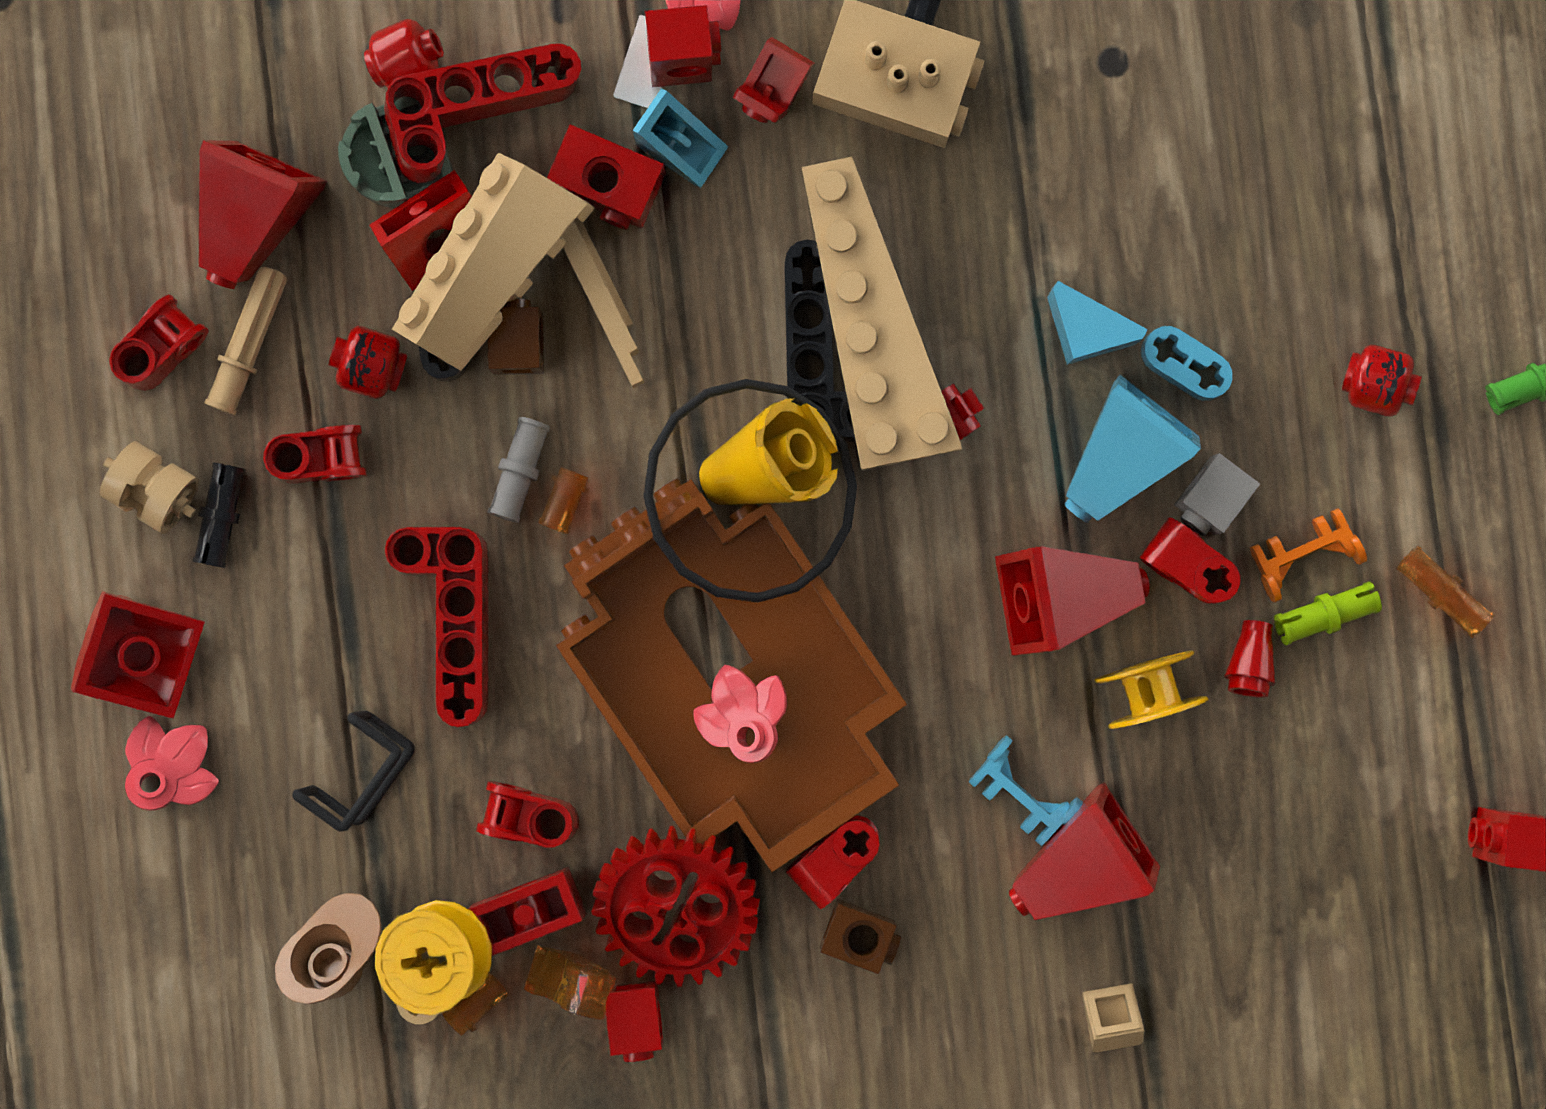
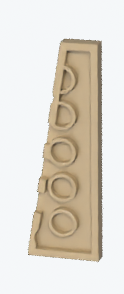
M852 156L802 167L861 470L864 471L962 451L959 436Z

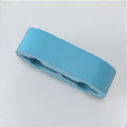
M1162 326L1153 330L1143 341L1141 357L1144 364L1151 371L1190 396L1201 401H1210L1223 395L1230 388L1233 376L1229 362L1180 329L1172 326ZM1167 338L1172 339L1175 342L1172 351L1185 359L1184 362L1180 363L1171 357L1160 362L1156 358L1159 350L1153 345L1154 340L1162 343ZM1190 364L1202 370L1210 365L1214 366L1217 369L1214 377L1220 382L1219 386L1212 384L1206 389H1202L1198 385L1201 381V376L1188 368Z

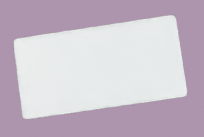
M640 15L616 85L614 97L648 108L662 87H652L645 16Z

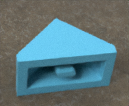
M660 89L633 129L634 139L638 148L700 188L728 149V146L664 89Z
M1060 281L1056 282L1047 296L1067 365L1134 346L1143 339L1148 330Z

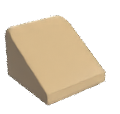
M1132 983L1082 992L1093 1052H1103L1143 1043L1144 1027Z

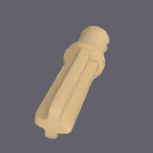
M261 267L258 270L225 356H218L217 360L222 363L204 404L236 415V409L250 374L256 375L257 369L253 368L287 283V276L280 271L269 267Z

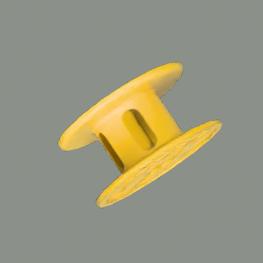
M1194 650L1160 657L1095 678V683H1105L1121 679L1129 702L1131 714L1109 723V729L1122 728L1158 719L1207 702L1209 700L1207 696H1196L1181 700L1172 672L1171 664L1193 656Z
M435 900L417 906L412 912L398 916L383 930L376 946L375 970L382 989L395 1004L411 1013L434 1015L450 1010L460 1000L470 997L483 985L491 968L492 945L486 927L471 910L456 902ZM427 951L429 956L433 957L445 955L447 960L440 963L438 958L422 959L421 954Z

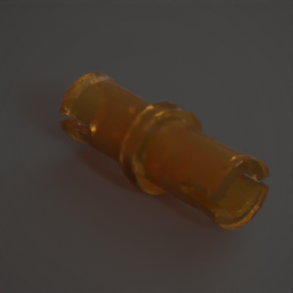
M1419 545L1412 549L1395 568L1429 598L1426 602L1434 610L1437 608L1443 610L1468 633L1467 635L1470 638L1478 635L1495 616L1494 613L1488 611L1461 586L1463 580L1458 575L1453 574L1450 576L1422 551Z

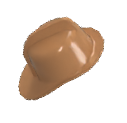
M344 893L332 897L322 905L280 950L275 964V980L281 992L293 1002L309 1005L340 998L352 991L360 981L364 965L376 950L380 938V914L374 903L361 894Z

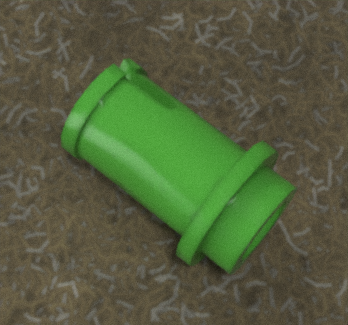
M1530 363L1526 366V371L1496 383L1487 384L1485 386L1487 391L1486 397L1494 413L1501 415L1507 410L1535 399L1541 402L1546 401V364L1537 366L1535 363Z

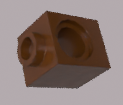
M528 299L507 301L500 310L503 321L488 338V369L494 375L544 374V318L542 311L539 307H531V300Z
M837 899L820 943V952L879 974L883 962L890 965L893 963L900 945L901 936L894 933L897 925L893 919ZM859 925H868L877 932V939L874 945L863 951L851 947L848 943V936L851 930Z

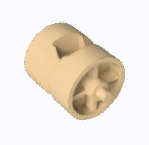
M133 441L127 445L115 460L110 457L105 460L104 466L108 468V471L100 487V496L125 512L136 509L138 520L161 534H166L172 530L183 515L189 518L194 516L196 509L192 508L190 504L198 490L199 478L174 463L164 467L162 465V456L138 441Z

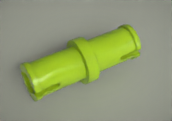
M1368 581L1363 583V585L1332 596L1328 593L1317 595L1313 603L1285 613L1275 614L1274 625L1278 636L1285 633V636L1281 637V641L1286 646L1322 631H1326L1328 634L1341 630L1342 624L1381 612L1382 604L1379 593L1375 591L1370 594V591L1374 590L1375 586Z

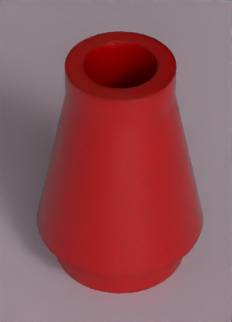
M1257 620L1243 621L1239 639L1224 678L1229 680V692L1257 698L1269 696L1270 686L1276 684L1272 624Z

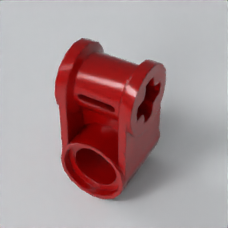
M165 295L157 300L145 312L139 323L115 345L109 359L111 371L118 379L136 390L146 391L154 389L161 384L182 360L190 356L203 343L208 335V328L204 324L199 323L196 325L177 307L178 302L173 295ZM169 322L179 329V334L168 326ZM147 353L149 364L145 372L138 376H130L128 365L131 358L136 354Z
M361 425L330 426L319 428L315 431L282 434L269 441L264 449L263 461L266 469L271 475L287 483L343 481L367 476L366 468L361 467L357 436L362 434ZM298 446L302 453L300 466L295 471L283 472L278 463L280 453L287 447Z
M1172 517L1167 518L1139 557L1154 572L1171 583L1177 584L1197 600L1204 603L1215 604L1227 601L1237 593L1240 587V573L1233 562L1206 544L1190 528ZM1220 569L1223 572L1220 581L1225 585L1224 589H1215L1208 592L1205 589L1208 580L1203 576L1204 571L1213 572Z
M496 781L487 782L486 789L490 792L484 820L477 823L476 832L503 840L522 841L549 848L564 844L576 834L579 827V816L571 803L563 799L534 793L523 787ZM547 809H555L564 816L565 829L559 837L548 835L542 828L541 818Z
M855 815L820 841L810 846L791 864L785 873L821 910L831 903L877 855L880 845L878 829L874 822L867 817ZM851 830L856 835L863 830L867 832L865 840L867 849L862 851L856 846L849 851L845 848L848 839L846 832Z

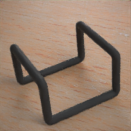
M369 711L352 712L348 715L347 719L353 726L383 746L391 754L352 808L349 810L315 785L296 789L292 793V797L296 802L339 832L347 831L352 824L360 825L366 821L410 760L415 750L414 744L409 739ZM399 745L404 748V751L402 753ZM309 796H314L344 819L341 821L310 799Z

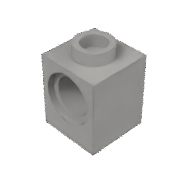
M1218 453L1207 460L1174 506L1184 512L1180 517L1181 521L1198 534L1205 536L1208 531L1213 535L1221 534L1226 531L1260 483L1222 454Z

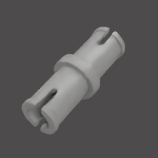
M519 417L518 426L507 459L501 458L498 469L502 473L487 513L504 520L519 523V516L531 481H537L540 472L536 469V465L550 426L537 420Z

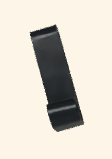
M808 239L798 241L789 248L784 263L787 386L821 407L846 442L856 441L853 426L847 417L849 404L846 391H834L832 318L822 268L816 267L813 270L812 291H802V269L798 267L793 268V266L801 264L802 256H811V261L814 265H821L817 243L814 240ZM822 289L823 293H819L816 291ZM792 290H796V291H800V292H798V293H796V294H793V293H792ZM803 305L817 307L822 313L823 320L815 328H802L794 319V313L799 307ZM808 354L818 357L824 366L823 373L816 379L811 380L799 376L795 369V363L800 357Z

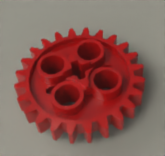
M670 826L666 839L660 840L654 829L651 828L648 830L645 845L636 837H629L626 846L627 852L616 847L610 859L611 864H603L599 874L601 880L596 882L592 894L597 900L594 902L591 913L593 916L600 917L595 930L596 934H611L605 946L606 952L621 949L623 952L619 965L623 967L632 961L638 963L636 977L641 978L649 969L655 971L657 985H661L666 974L673 975L677 987H682L686 974H691L698 985L703 984L706 969L717 978L721 977L724 962L735 967L740 956L739 950L748 952L752 938L750 934L756 933L758 918L754 915L758 914L760 899L751 897L755 892L756 881L752 879L742 880L746 874V862L731 865L730 861L734 849L728 847L717 853L714 851L716 837L713 835L703 844L697 843V834L694 828L690 829L686 839H678L675 827ZM654 872H669L673 875L674 879H660ZM691 872L697 873L698 876L687 891L684 904L679 905L663 940H654V937L664 924L667 910L670 911L676 903L686 878ZM700 895H715L720 901L717 903L706 902ZM632 912H644L651 917V919H638L632 914ZM678 935H690L697 941L688 943L678 938Z

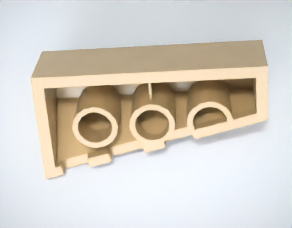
M498 153L493 162L481 174L479 185L466 207L455 217L452 230L440 250L429 260L426 273L413 295L402 305L399 318L392 330L462 371L503 321L500 310L506 302L512 301L517 297L522 298L533 284L529 278V274L546 254L554 259L567 243L561 237L575 218L584 222L595 208L526 165Z

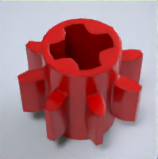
M955 384L941 390L960 440L981 427L975 415L981 412L984 407L972 388L962 394Z

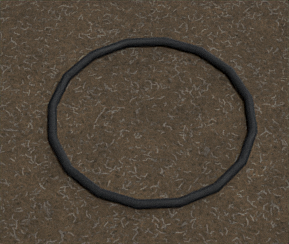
M743 379L706 388L671 414L649 452L643 498L653 538L679 575L715 597L759 603L798 592L831 566L852 528L857 482L848 445L821 407L788 386ZM743 389L785 395L789 399H794L793 401L800 406L807 403L814 407L827 421L836 440L848 486L843 524L824 559L794 583L759 593L719 588L686 568L662 534L653 497L658 457L678 421L708 398Z

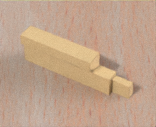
M575 218L561 235L567 242L563 249L634 389L644 384L632 356L639 353L628 330L634 324L583 222Z

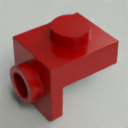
M771 37L766 41L744 84L737 88L733 98L743 104L741 107L742 111L751 118L762 123H768L769 120L776 123L787 115L815 63Z

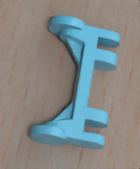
M1006 735L991 750L987 760L968 782L975 787L987 774L990 775L993 780L983 790L982 795L990 801L1002 787L1031 811L1030 815L1020 826L1023 831L1029 834L1041 821L1047 825L1035 839L1042 846L1061 825H1065L1083 805V802L1078 797L1070 803L1066 801L1062 804L1040 802L1032 797L1012 778L1008 761L1010 751L1007 749L1012 743V739Z

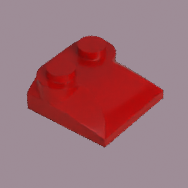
M102 591L92 612L76 661L71 685L72 692L174 719L205 622L138 602L126 596Z

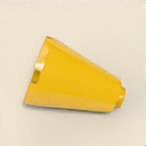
M783 399L769 405L703 461L699 471V479L704 493L711 501L719 505L808 502L819 498L829 492L837 478L838 468L832 470L831 454L838 451L836 440L827 421L814 407L807 403L800 406L792 402L794 399Z

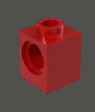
M656 981L607 986L603 997L610 1056L623 1055L624 1062H638L654 1058L653 1051L662 1050L664 1044L659 992Z

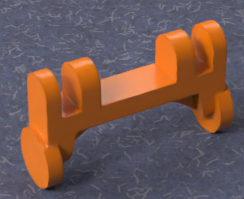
M1339 508L1330 511L1332 521L1337 530L1332 532L1323 515L1312 519V524L1318 538L1286 552L1277 536L1267 539L1266 544L1273 557L1270 560H1267L1259 544L1250 547L1251 554L1261 573L1264 589L1273 603L1282 600L1280 591L1282 589V580L1292 563L1321 549L1344 553L1347 557H1352L1358 565L1367 562V554L1360 539L1352 533Z

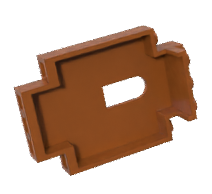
M676 478L653 494L657 501L655 505L662 534L686 568L719 588L759 593L794 583L813 568L770 503H764L760 507L757 504L744 505L729 516L733 525L725 529L691 479L682 485L679 479ZM636 507L631 508L611 522L615 531L599 542L592 535L569 551L573 559L565 564L564 567L573 580L571 582L583 599H587L598 617L590 621L585 614L561 630L565 639L558 643L556 647L685 837L690 829L694 828L697 834L696 842L703 844L710 836H716L735 822H738L770 871L774 872L899 786V783L865 733L907 704L819 575L798 592L759 603L715 597L679 575L653 538L647 510L640 513ZM695 587L708 594L753 661L740 670L756 686L764 679L774 675L779 676L787 695V708L785 714L775 726L778 732V742L772 754L761 762L748 763L739 760L732 753L730 747H715L711 745L697 729L693 715L694 709L701 705L713 703L711 697L712 689L665 619L667 600L675 591L681 588ZM749 728L746 733V742L751 746L755 741V733L752 728Z

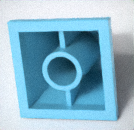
M1120 374L1113 382L1067 489L1066 496L1068 500L1064 505L1086 523L1092 517L1099 521L1193 458L1201 449L1199 435Z

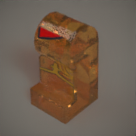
M537 945L524 990L533 995L546 997L561 1005V1008L568 1012L587 1018L604 1020L606 1001L614 987L616 977L608 973L609 970L581 954Z

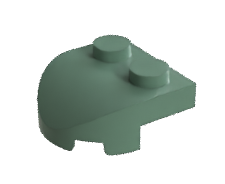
M404 97L394 103L396 108L405 114L417 113L422 108L421 104L412 97ZM371 103L358 110L351 117V123L347 127L342 141H339V162L347 180L361 195L378 205L396 208L452 172L453 169L446 152L442 170L434 180L427 183H416L408 180L401 173L397 164L385 120V104L375 107ZM424 145L413 146L407 151L410 158L418 163H428L436 157L434 152Z

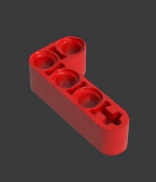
M562 43L548 44L396 78L388 86L384 112L401 173L408 180L416 183H427L434 180L440 174L446 154V143L442 128L554 104L568 99L574 92L581 72V60L577 52L570 46ZM555 66L558 74L565 73L564 79L557 80L555 73H547L548 68ZM502 75L511 76L518 81L520 89L515 92L502 91L496 86L494 80ZM537 79L536 86L532 87V80ZM452 86H460L470 93L471 99L465 103H455L447 98L444 91ZM412 97L421 104L422 108L417 113L405 114L399 111L394 103L399 98ZM424 145L429 147L436 157L428 163H418L410 158L407 151L413 146Z
M463 527L400 528L393 532L386 541L385 555L391 567L399 572L408 574L436 575L437 713L442 721L450 726L464 727L475 724L483 718L488 707L487 543L480 534ZM416 537L423 544V556L419 562L408 566L400 557V548L405 540ZM468 537L474 543V557L467 564L457 565L450 555L451 546L458 538ZM466 587L474 595V608L466 616H458L451 609L450 599L454 591ZM460 638L469 640L475 650L473 661L466 667H459L454 664L450 656L451 646ZM475 673V682H464L465 698L474 700V709L466 710L464 718H462L459 709L451 708V699L460 696L461 681L450 683V674L464 676Z

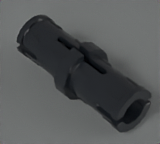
M213 462L205 507L200 506L198 516L203 517L195 557H193L192 562L225 568L233 523L239 524L240 514L236 513V508L246 469Z

